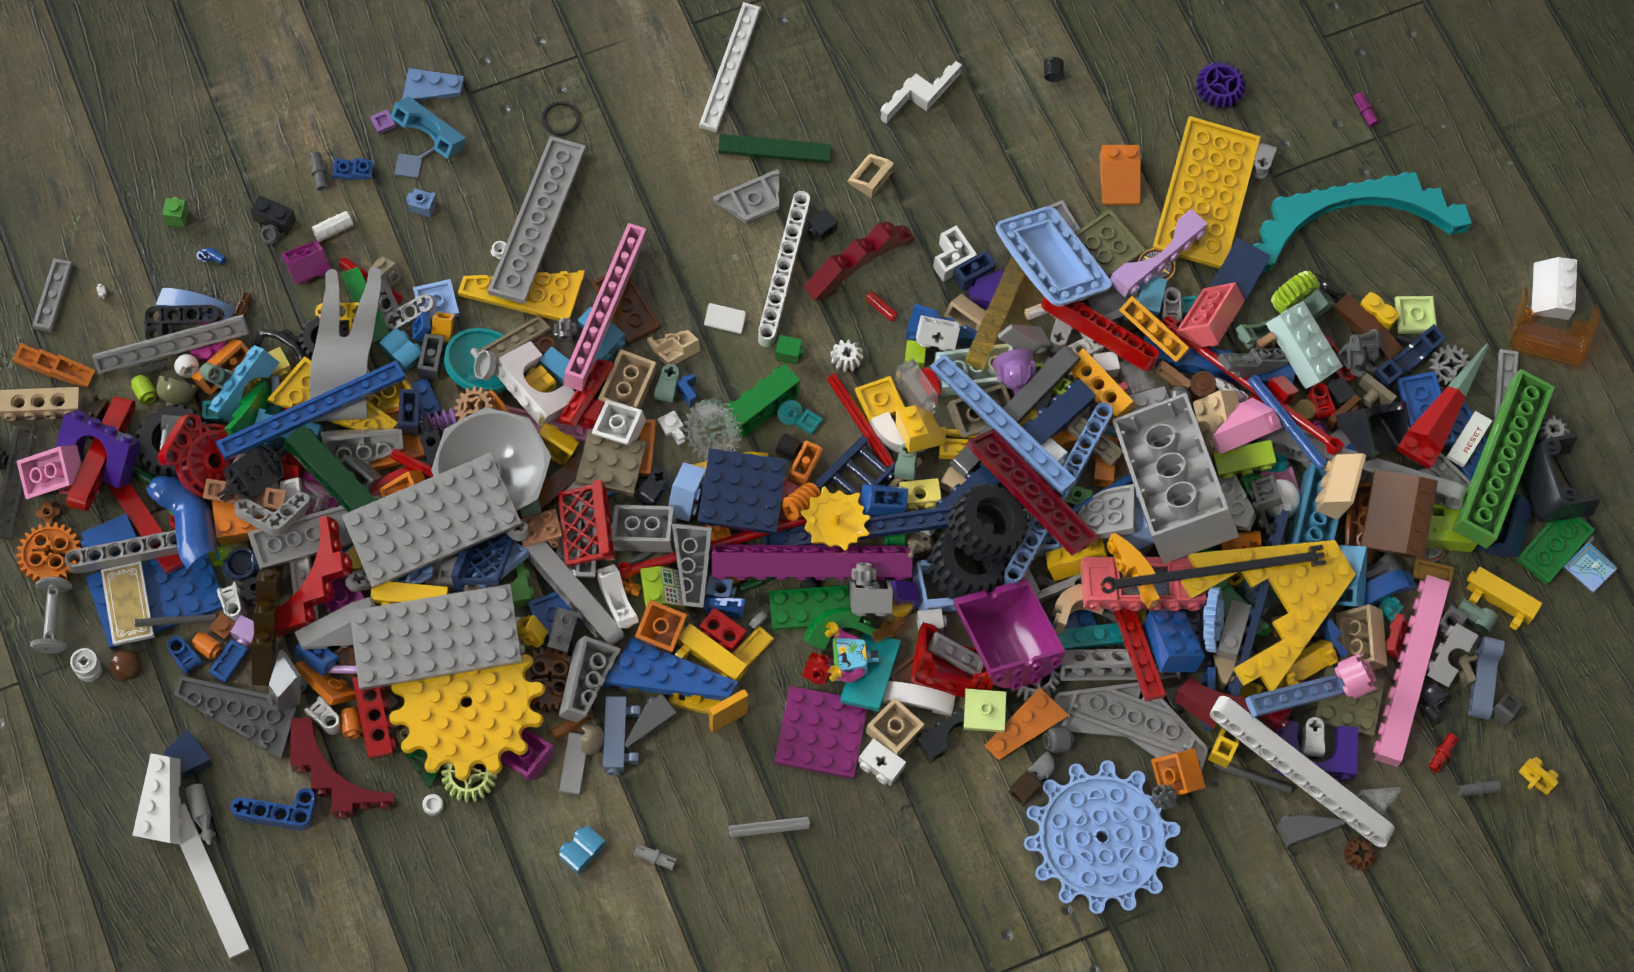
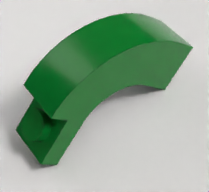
M839 607L825 611L816 617L806 630L803 639L807 644L825 651L831 638L825 635V632L829 629L826 625L830 622L836 623L838 629L854 628L871 636H874L877 629L869 619L861 618V616L852 613L851 608Z

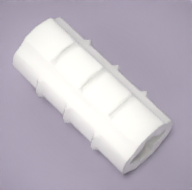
M344 211L312 226V231L317 241L321 242L353 227V222L348 212Z

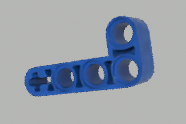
M303 788L297 792L294 806L248 798H236L232 801L230 809L234 817L240 821L305 831L313 823L317 799L311 789ZM305 796L312 797L308 803L301 802ZM260 809H266V813L263 816L256 815ZM279 813H287L284 819H277ZM300 816H307L306 821L303 823H298L297 819Z

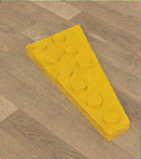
M585 270L575 273L560 271V273L553 274L538 272L525 304L489 295L488 288L493 276L488 277L487 275L463 276L458 296L557 321L561 318L571 319Z
M304 356L267 399L268 403L289 409L309 400L311 360ZM367 400V419L328 421L353 430L395 429L398 426V422Z

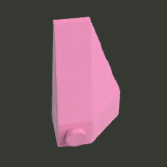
M1251 398L1236 406V410L1212 435V439L1220 455L1278 430L1282 426L1273 408Z

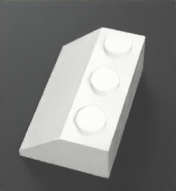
M1557 257L1534 263L1531 315L1565 320L1570 319L1575 311L1576 259Z

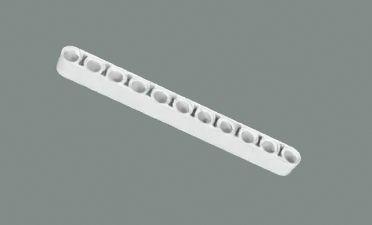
M1220 696L1210 712V716L1215 722L1335 815L1343 819L1374 845L1386 847L1394 832V826L1263 723L1255 717L1252 718L1250 713L1226 696Z

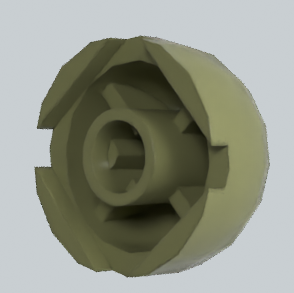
M159 375L156 388L157 394L160 399L166 401V406L174 404L177 408L178 405H186L192 401L197 385H192V388H190V383L167 377L164 381V376Z

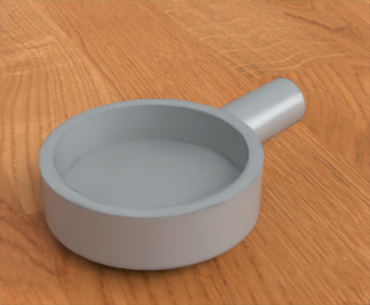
M472 348L470 353L475 358V376L478 379L489 380L496 370V355L491 351L482 350L479 352L477 348Z

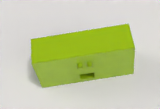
M1434 504L1426 548H1442L1448 551L1472 552L1477 543L1452 531L1460 509H1451Z

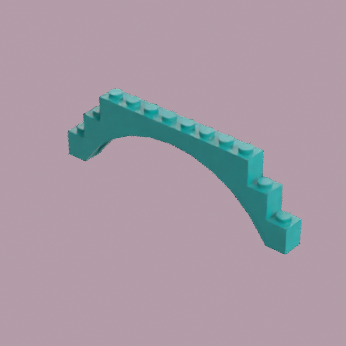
M1403 172L1397 176L1387 175L1381 179H1368L1361 183L1352 182L1346 186H1332L1326 190L1316 189L1311 193H1297L1290 197H1278L1273 201L1270 208L1274 220L1265 221L1259 230L1263 244L1256 243L1252 246L1271 255L1262 273L1272 271L1283 247L1308 222L1328 212L1345 207L1363 205L1385 206L1410 212L1428 220L1449 235L1467 232L1472 222L1465 204H1452L1447 207L1441 188H1427L1422 191L1416 172Z

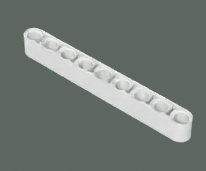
M805 191L796 192L793 196L759 326L758 342L763 347H771L777 336L809 212L810 196ZM803 201L805 202V204H799L797 202ZM790 234H795V235H797V236H796V237H791V236H789V235H790ZM790 250L792 253L787 254L785 251ZM787 267L788 270H782L780 268ZM781 283V284H783L784 286L778 287V286H776V284ZM777 300L779 303L774 304L771 301ZM774 317L775 320L770 321L767 318ZM763 334H770L771 336L767 338Z

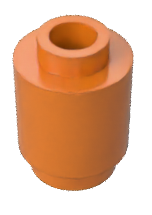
M199 632L191 643L194 650L209 660L217 659L223 651L222 643L207 633Z
M351 707L342 710L340 722L343 736L348 739L359 738L363 733L357 708Z

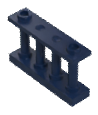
M862 435L813 484L819 488L820 492H822L823 486L828 489L832 482H836L850 495L860 493L841 477V473L845 469H850L868 485H883L887 480L890 482L894 478L896 463L894 462L887 468L868 451V439ZM858 456H863L882 473L876 481L854 463ZM860 493V497H859V500H858L859 505H861V499H862V494H861V493Z

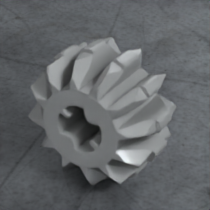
M1554 415L1551 418L1544 417L1537 432V435H1539L1537 441L1569 435V430L1566 429L1568 423L1562 424V418L1556 420Z

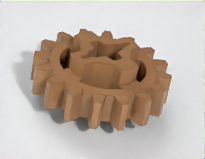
M473 386L472 390L466 388V394L460 393L461 399L455 400L458 406L453 408L458 411L454 414L455 417L459 418L458 421L485 407L496 409L492 405L495 402V399L491 398L492 394L484 388L480 387L479 389L476 386Z

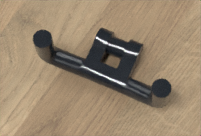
M263 329L258 332L252 344V347L254 345L260 347L264 337L279 340L290 347L296 354L298 360L295 367L305 356L300 348V337L293 335L288 329L281 332Z

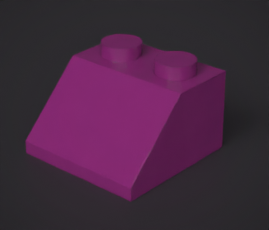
M317 240L281 254L295 284L307 283L310 278L315 276L322 277L331 269L324 250Z

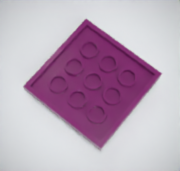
M789 686L774 764L854 779L867 709L841 704L840 695Z

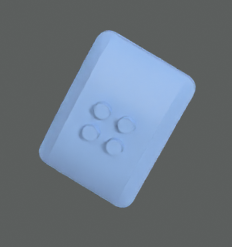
M1049 206L1042 207L997 223L996 231L1013 258L1037 289L1053 305L1063 306L1110 289L1112 284L1109 277L1055 208Z

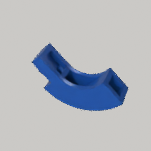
M1397 569L1366 583L1365 605L1375 606L1388 597L1412 591L1418 586L1409 570L1402 571Z

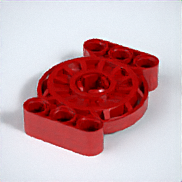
M188 414L181 416L177 420L158 454V461L165 467L175 465L177 476L183 486L190 493L203 498L206 479L225 481L224 469L233 463L236 456L225 461L217 447L216 441L228 436L225 430L226 426L219 424L202 425L198 415ZM188 419H189V420L191 421V423H192L191 428H189L188 425H187V420H188ZM178 435H179V436L181 437V439H182V444H181V445H180V444L178 443V441H177ZM169 452L172 454V461L168 459ZM215 454L213 458L215 459V465L218 466L217 468L210 466V455Z

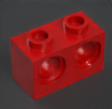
M715 607L700 624L701 632L730 653H733L746 637V630ZM716 624L719 628L711 630L709 625ZM728 635H731L735 639L729 642L726 641L724 638Z

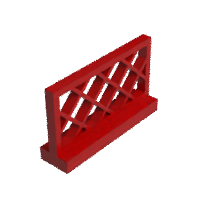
M601 479L593 481L594 484L558 492L565 565L567 567L606 559L607 561L615 559L607 486ZM592 491L593 496L589 502L582 499L586 492ZM574 496V501L570 506H567L564 503V497ZM579 500L586 504L580 513L573 510ZM589 508L595 510L591 520L584 517ZM570 512L577 515L572 524L566 522ZM581 518L588 522L582 532L575 528ZM591 526L597 528V533L591 539L585 534ZM572 530L579 533L573 543L568 540ZM583 537L590 541L584 550L577 546ZM593 544L599 547V554L590 555L587 552ZM574 548L581 551L577 559L570 560V554Z

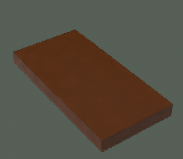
M606 275L591 282V286L597 295ZM630 276L612 319L616 327L625 333L627 345L661 329L660 322Z

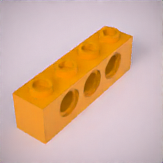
M1131 296L1119 309L1121 313L1175 362L1178 363L1191 349L1135 297Z
M1084 348L1077 353L1081 359L1069 373L1075 379L1080 378L1096 395L1095 401L1098 404L1105 402L1111 405L1113 410L1112 419L1129 414L1138 406ZM1092 369V373L1089 376H1085V372ZM1104 382V387L1097 390L1098 384ZM1112 396H1117L1115 402L1109 403Z

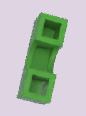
M522 562L511 571L517 575V578L512 583H508L512 589L514 608L528 606L531 598L535 597L533 586H528L527 579H531L529 568H524Z

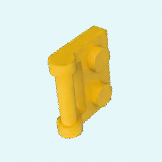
M940 427L946 444L939 445V459H954L966 447V443L970 439L946 438L962 436L957 429ZM978 433L965 438H974Z

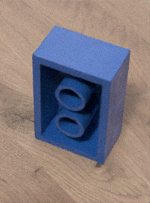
M1149 611L1141 627L1160 672H1196L1205 655L1186 612Z

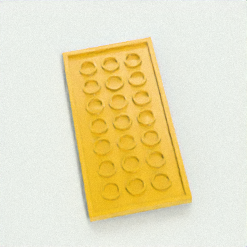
M1188 117L1152 249L1163 251L1174 238L1178 219L1192 209L1207 223L1206 234L1199 241L1196 239L1192 242V246L1187 251L1183 250L1180 252L1179 257L1220 269L1232 246L1261 136L1195 117Z

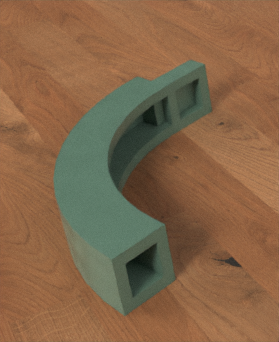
M1317 289L1303 300L1314 319H1317L1336 305L1325 289ZM1272 319L1253 325H1239L1236 328L1238 338L1248 349L1256 348V341L1270 333L1266 323Z

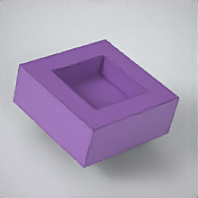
M388 110L370 116L378 135L396 128Z

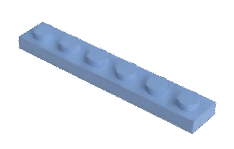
M1337 674L1252 695L1247 697L1245 701L1252 718L1344 695L1346 694L1343 689L1345 683L1342 678L1339 679Z

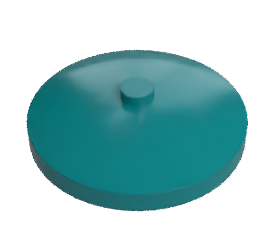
M471 328L453 336L448 342L444 354V365L452 380L464 389L469 388L472 390L473 386H476L479 389L482 387L486 391L492 389L495 393L507 390V387L495 374L489 380L478 379L474 374L475 358L470 353L472 348H477L479 351V349L504 335L491 329Z

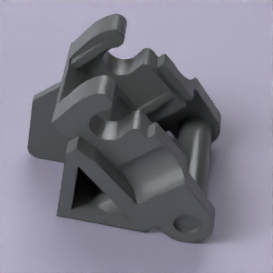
M1371 329L1368 333L1352 335L1350 342L1346 343L1337 354L1347 369H1350L1352 375L1363 376L1366 374L1365 371L1375 372L1378 367L1371 365V361H1376L1379 357V347L1381 345L1379 331Z

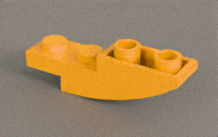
M1116 533L1111 534L1107 547L1116 560L1117 569L1122 572L1124 577L1129 575L1135 577L1156 574L1148 561L1132 544ZM1155 584L1137 586L1141 601L1146 604L1148 609L1155 607L1160 599L1154 587Z

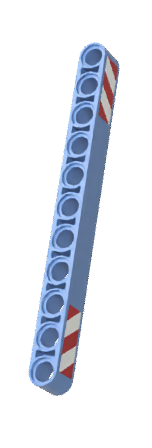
M1099 403L1095 407L1063 465L1077 481L1111 421L1113 410L1108 403ZM1099 412H1105L1107 416H1100ZM1090 428H1097L1099 432L1094 433L1090 431ZM1081 444H1088L1090 448L1085 449ZM1072 460H1079L1081 464L1076 465ZM1073 485L1061 497L1065 502L1067 501L1075 485ZM1035 517L1027 530L1026 538L1017 548L1005 570V584H1015L1024 579L1049 533L1046 529L1040 530L1036 527V525L1041 523ZM1032 540L1036 542V545L1029 546L1027 541ZM1025 557L1028 561L1022 563L1018 561V558ZM1014 573L1018 575V578L1011 579L1008 575Z

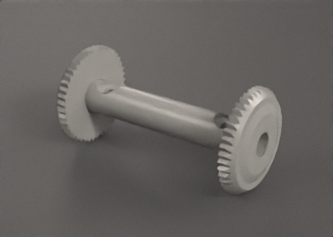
M44 577L36 582L37 588L47 591L43 639H35L31 641L30 645L37 652L48 654L61 653L67 649V644L56 639L60 592L71 590L72 584L64 578Z

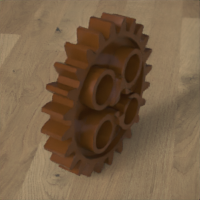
M541 647L538 654L535 650H532L533 664L525 672V678L529 682L543 683L545 692L542 696L532 700L531 707L537 704L540 711L544 706L547 712L553 707L556 712L559 705L561 706L572 656L567 659L565 658V651L560 655L558 654L559 649L551 652L550 647H548L546 652ZM540 666L543 672H536L534 667ZM554 667H560L563 673L555 672ZM555 686L561 687V688L563 689V692H562V693L556 692V691L554 690V687H555Z

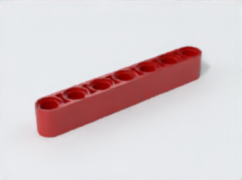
M1045 296L1043 297L1041 307L1046 312L1141 370H1153L1159 355L1158 349L1080 301L1063 306H1055Z
M114 396L101 423L116 427L117 431L125 433L135 411V400ZM94 437L68 493L67 507L88 511L101 486L107 462V453L102 442Z

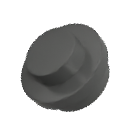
M266 225L261 229L260 236L265 243L273 244L278 241L280 233L276 226Z

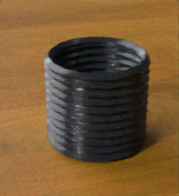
M1059 57L1045 59L1044 79L1050 82L1062 80L1064 78V61Z
M786 433L778 441L775 450L788 459L794 460L802 448V442Z

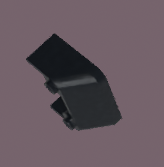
M1577 434L1546 438L1531 448L1521 474V480L1529 502L1532 505L1534 516L1540 522L1547 523L1594 515L1601 500L1600 496L1581 499L1576 489L1572 487L1561 488L1550 457L1571 453L1577 439Z

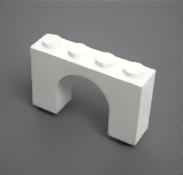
M529 341L499 357L494 374L541 427L545 422L548 423L560 416L575 392L570 387L562 386L553 392L543 393L533 389L526 382L523 373L535 367L542 357L539 350Z

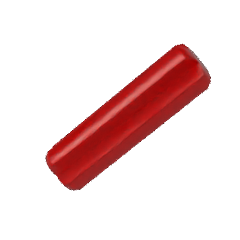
M873 291L866 295V301L889 321L892 322L897 318L898 313Z

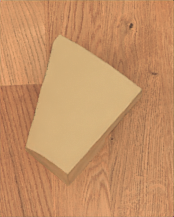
M689 330L680 331L675 334H665V338L653 340V337L647 338L648 344L665 365H676L701 351L699 340Z

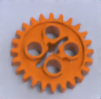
M47 522L44 528L41 524L38 525V530L32 527L31 535L25 532L24 534L27 539L19 540L23 546L17 547V550L21 553L16 554V557L19 559L17 564L19 567H22L20 570L23 574L26 573L27 579L32 578L34 583L44 577H64L68 580V573L75 574L67 566L65 557H62L71 550L80 549L82 545L80 540H78V535L73 534L74 532L71 528L67 530L65 524L59 528L57 522L51 527L50 523ZM46 540L44 545L38 546L40 541ZM61 543H66L65 547L58 548ZM36 559H42L40 563L33 564ZM80 559L73 560L72 564H78L76 561H80ZM61 562L58 567H53L54 563Z

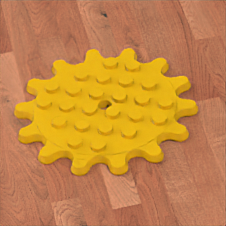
M528 654L521 655L522 663L392 685V691L404 698V705L399 710L391 712L389 720L393 725H405L409 728L408 737L401 743L402 751L408 754L415 750L423 749L427 753V760L424 766L428 773H435L443 764L450 763L455 767V776L461 781H465L470 777L471 769L475 764H483L489 773L498 774L502 770L501 754L505 751H513L517 755H524L528 751V744L522 739V731L527 727L537 728L543 724V716L538 712H534L530 708V703L534 698L544 694L545 686L541 682H529L525 678V672L533 664L532 657ZM465 698H471L472 705L465 708L461 705V701Z

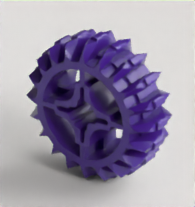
M1220 61L1216 65L1212 62L1199 72L1196 80L1198 96H1202V102L1208 101V106L1214 104L1215 109L1218 106H1221L1222 110L1225 106L1230 108L1232 104L1236 105L1242 99L1243 93H1245L1246 80H1243L1244 74H1239L1240 68L1234 69V64L1228 66L1227 61L1224 65ZM1212 77L1213 81L1211 84H1208L1207 80ZM1234 86L1235 90L1230 93V87Z

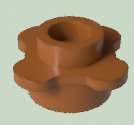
M44 502L43 507L36 511L35 515L37 518H41L45 524L47 522L51 524L60 514V510L51 506L50 502Z

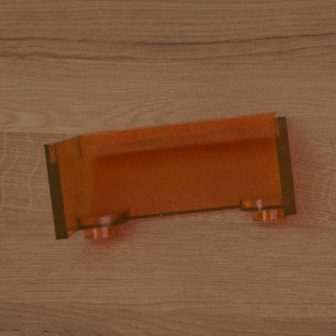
M1524 287L1514 315L1510 336L1511 348L1520 353L1571 366L1583 364L1601 318L1599 306H1594L1589 321L1577 320L1572 323L1569 331L1533 322L1534 311L1531 307L1527 306L1529 301L1528 288Z

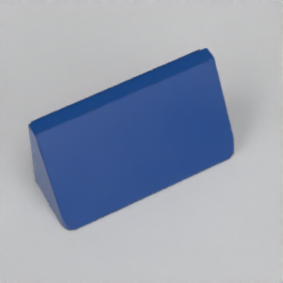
M300 644L296 645V656L321 676H325L339 660V657L328 648L302 650Z

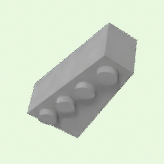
M583 636L575 643L559 717L577 723L587 715L599 688L604 683L608 671L621 650L620 648L587 636Z

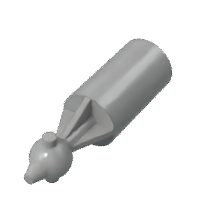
M194 784L185 789L193 821H196L203 830L199 837L206 841L208 845H211L215 832L209 829L212 815L203 784Z

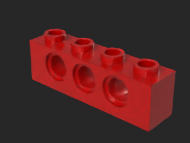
M358 677L352 678L368 758L373 760L394 755L393 749H397L395 737L390 736L389 731L393 729L389 717L387 718L385 711L389 709L386 697L383 698L381 691L385 689V686L360 690ZM371 691L377 693L374 701L366 700L367 694ZM374 711L381 713V717L377 721L370 720V715ZM378 731L385 733L381 741L374 740V735Z

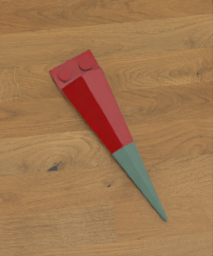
M1488 343L1411 426L1398 445L1397 451L1429 470L1431 469L1449 436L1489 346Z

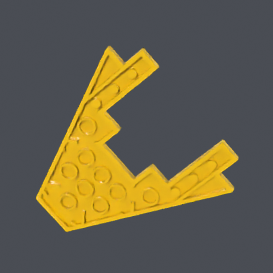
M1335 540L1192 553L1187 556L1193 567L1199 568L1307 553L1310 546L1323 545V550L1316 551V553H1324L1325 557L1318 559V561L1326 560L1327 565L1312 567L1311 562L1241 572L1250 588L1268 579L1288 614L1272 622L1282 640L1233 668L1243 686L1260 677L1268 691L1275 690L1356 575ZM1238 572L1185 579L1181 581V584L1190 599Z

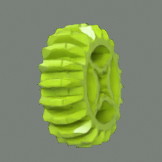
M1304 271L1279 287L1272 296L1271 302L1274 308L1281 314L1319 289L1320 283L1311 271Z

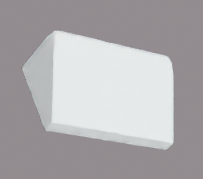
M709 303L704 326L741 334L746 312Z

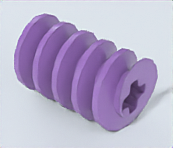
M449 408V414H446L443 409L441 416L438 415L437 411H434L433 417L428 412L425 417L430 418L432 426H438L442 435L445 428L459 420V418L454 416L455 412L452 408ZM421 414L418 415L419 420L424 419Z

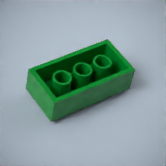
M786 364L776 367L772 370L771 375L767 378H761L751 390L747 389L738 400H733L726 406L725 425L739 440H742L776 414L779 405L787 399L794 400L799 396L800 379Z

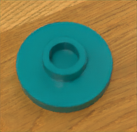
M787 399L777 409L778 419L786 425H793L802 416V407L796 400Z

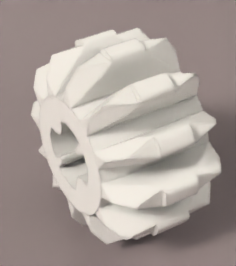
M850 339L847 340V343L841 340L839 345L835 344L830 355L832 357V364H837V370L843 368L844 373L848 368L852 372L855 367L859 368L860 361L863 360L862 348H857V342L850 344Z

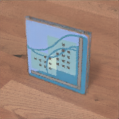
M1589 541L1563 566L1591 594L1618 569Z

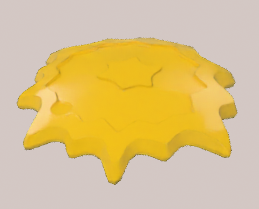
M823 486L819 497L810 498V508L802 510L800 513L807 520L805 530L812 535L811 543H823L829 547L839 546L846 551L849 544L857 543L858 538L869 535L864 524L870 519V516L862 514L864 506L858 503L860 493L845 495L839 490L832 494Z

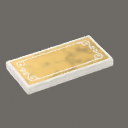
M141 561L101 570L113 645L118 646L155 638L153 626L134 627L133 625L134 619L151 618Z

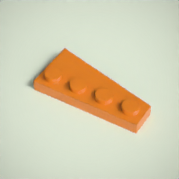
M1039 687L1005 723L1004 733L997 732L984 747L999 760L1069 715Z

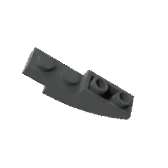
M1252 348L1248 354L1221 353L1217 358L1225 370L1233 372L1237 378L1262 375L1289 363L1288 359L1284 356V352L1278 348Z

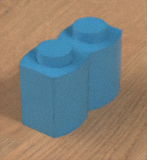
M395 328L379 342V347L393 362H398L404 373H407L419 363L422 348L417 343L413 344L409 341L410 337L404 330L400 331Z
M588 825L584 828L580 827L573 835L575 838L570 843L566 842L559 850L561 852L559 854L560 860L577 874H580L606 846V841Z

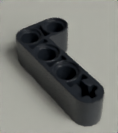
M214 305L149 307L145 311V338L147 340L153 339L156 331H159V337L168 335V325H200L223 320L224 311ZM196 310L197 317L192 320L191 313ZM158 311L159 318L155 321L153 315ZM177 311L178 317L177 319L173 320L172 314L173 312ZM216 312L212 317L205 315V313L212 314Z

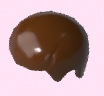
M131 650L117 652L110 661L109 672L114 679L120 682L134 679L141 670V659L137 653Z

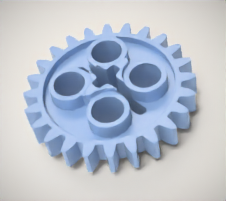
M1216 587L1209 589L1207 605L1204 606L1203 639L1205 640L1206 652L1214 653L1218 651L1221 634L1224 629V600L1222 599L1221 588Z

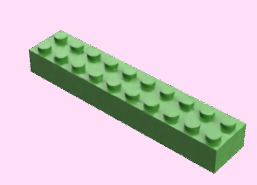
M1522 369L1511 378L1452 531L1486 549L1497 540L1555 388L1554 386Z

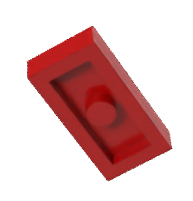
M1396 614L1394 621H1391V634L1385 642L1390 658L1398 659L1408 623L1404 615Z

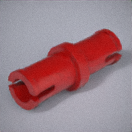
M1447 734L1441 746L1435 750L1436 754L1428 765L1431 771L1435 773L1440 772L1445 761L1450 759L1451 751L1459 741V738L1454 734Z

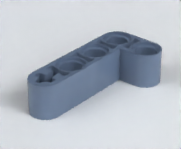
M1483 637L1476 647L1475 655L1479 659L1474 663L1473 667L1476 681L1471 686L1468 709L1470 717L1490 720L1497 667L1498 661L1503 655L1504 640Z

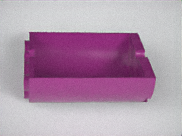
M1023 579L1015 584L1009 583L998 586L989 593H986L984 590L953 599L954 607L995 685L1017 690L1029 684H1037L1042 678L1062 664L1066 651L1028 579Z

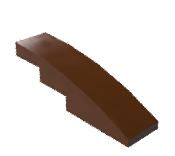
M1345 294L1333 306L1355 334L1368 333L1371 329L1379 331L1381 340L1379 352L1386 361L1394 358L1403 349L1385 327L1348 294Z

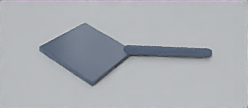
M431 148L420 156L398 154L395 175L418 178L422 159L435 150Z

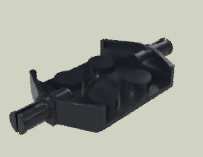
M263 444L255 447L224 469L226 488L217 493V496L223 495L219 498L222 501L230 494L240 499L252 500L266 490V487H270L284 477L281 460L282 457L290 452L285 447L278 451H273ZM253 467L260 469L261 474L259 477L253 475Z

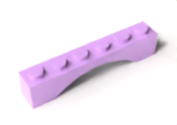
M1190 209L1178 219L1174 238L1161 253L1144 261L1123 264L1112 273L1110 279L1112 286L1125 298L1130 294H1135L1140 289V285L1143 283L1147 284L1156 272H1162L1169 261L1174 262L1179 257L1180 252L1183 250L1187 251L1192 246V242L1203 238L1206 234L1207 223Z

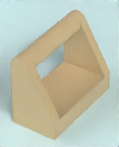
M869 154L847 182L872 198L892 174L894 163L889 159ZM871 163L880 167L869 183L858 180Z

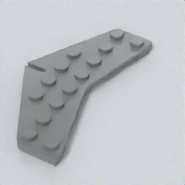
M1138 682L1060 692L1055 696L1054 702L1069 716L1052 727L1065 726L1073 733L1127 737L1155 758L1195 748L1202 771L1208 753L1207 746L1162 698L1145 702L1144 697L1139 699L1141 689Z

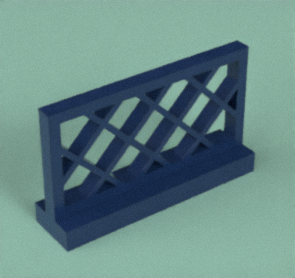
M500 534L460 551L450 575L455 589L464 590L465 585H499L515 540L508 535L504 537ZM498 536L501 538L493 544L490 542ZM486 543L489 545L483 550H479V548L485 545ZM504 543L507 544V546L504 547L503 549H501V550H498V549H497L499 546L503 545ZM493 550L496 552L488 558L485 556ZM482 557L483 561L474 565V561ZM500 557L501 561L494 565L491 563ZM486 565H489V566H490L488 569L484 570L483 572H481V571L479 570V569L483 568V567L486 566ZM494 571L496 572L495 577H493V578H487V577H486V576H488L489 574L493 573ZM474 572L478 573V575L474 576L473 578H468L469 575L473 574Z

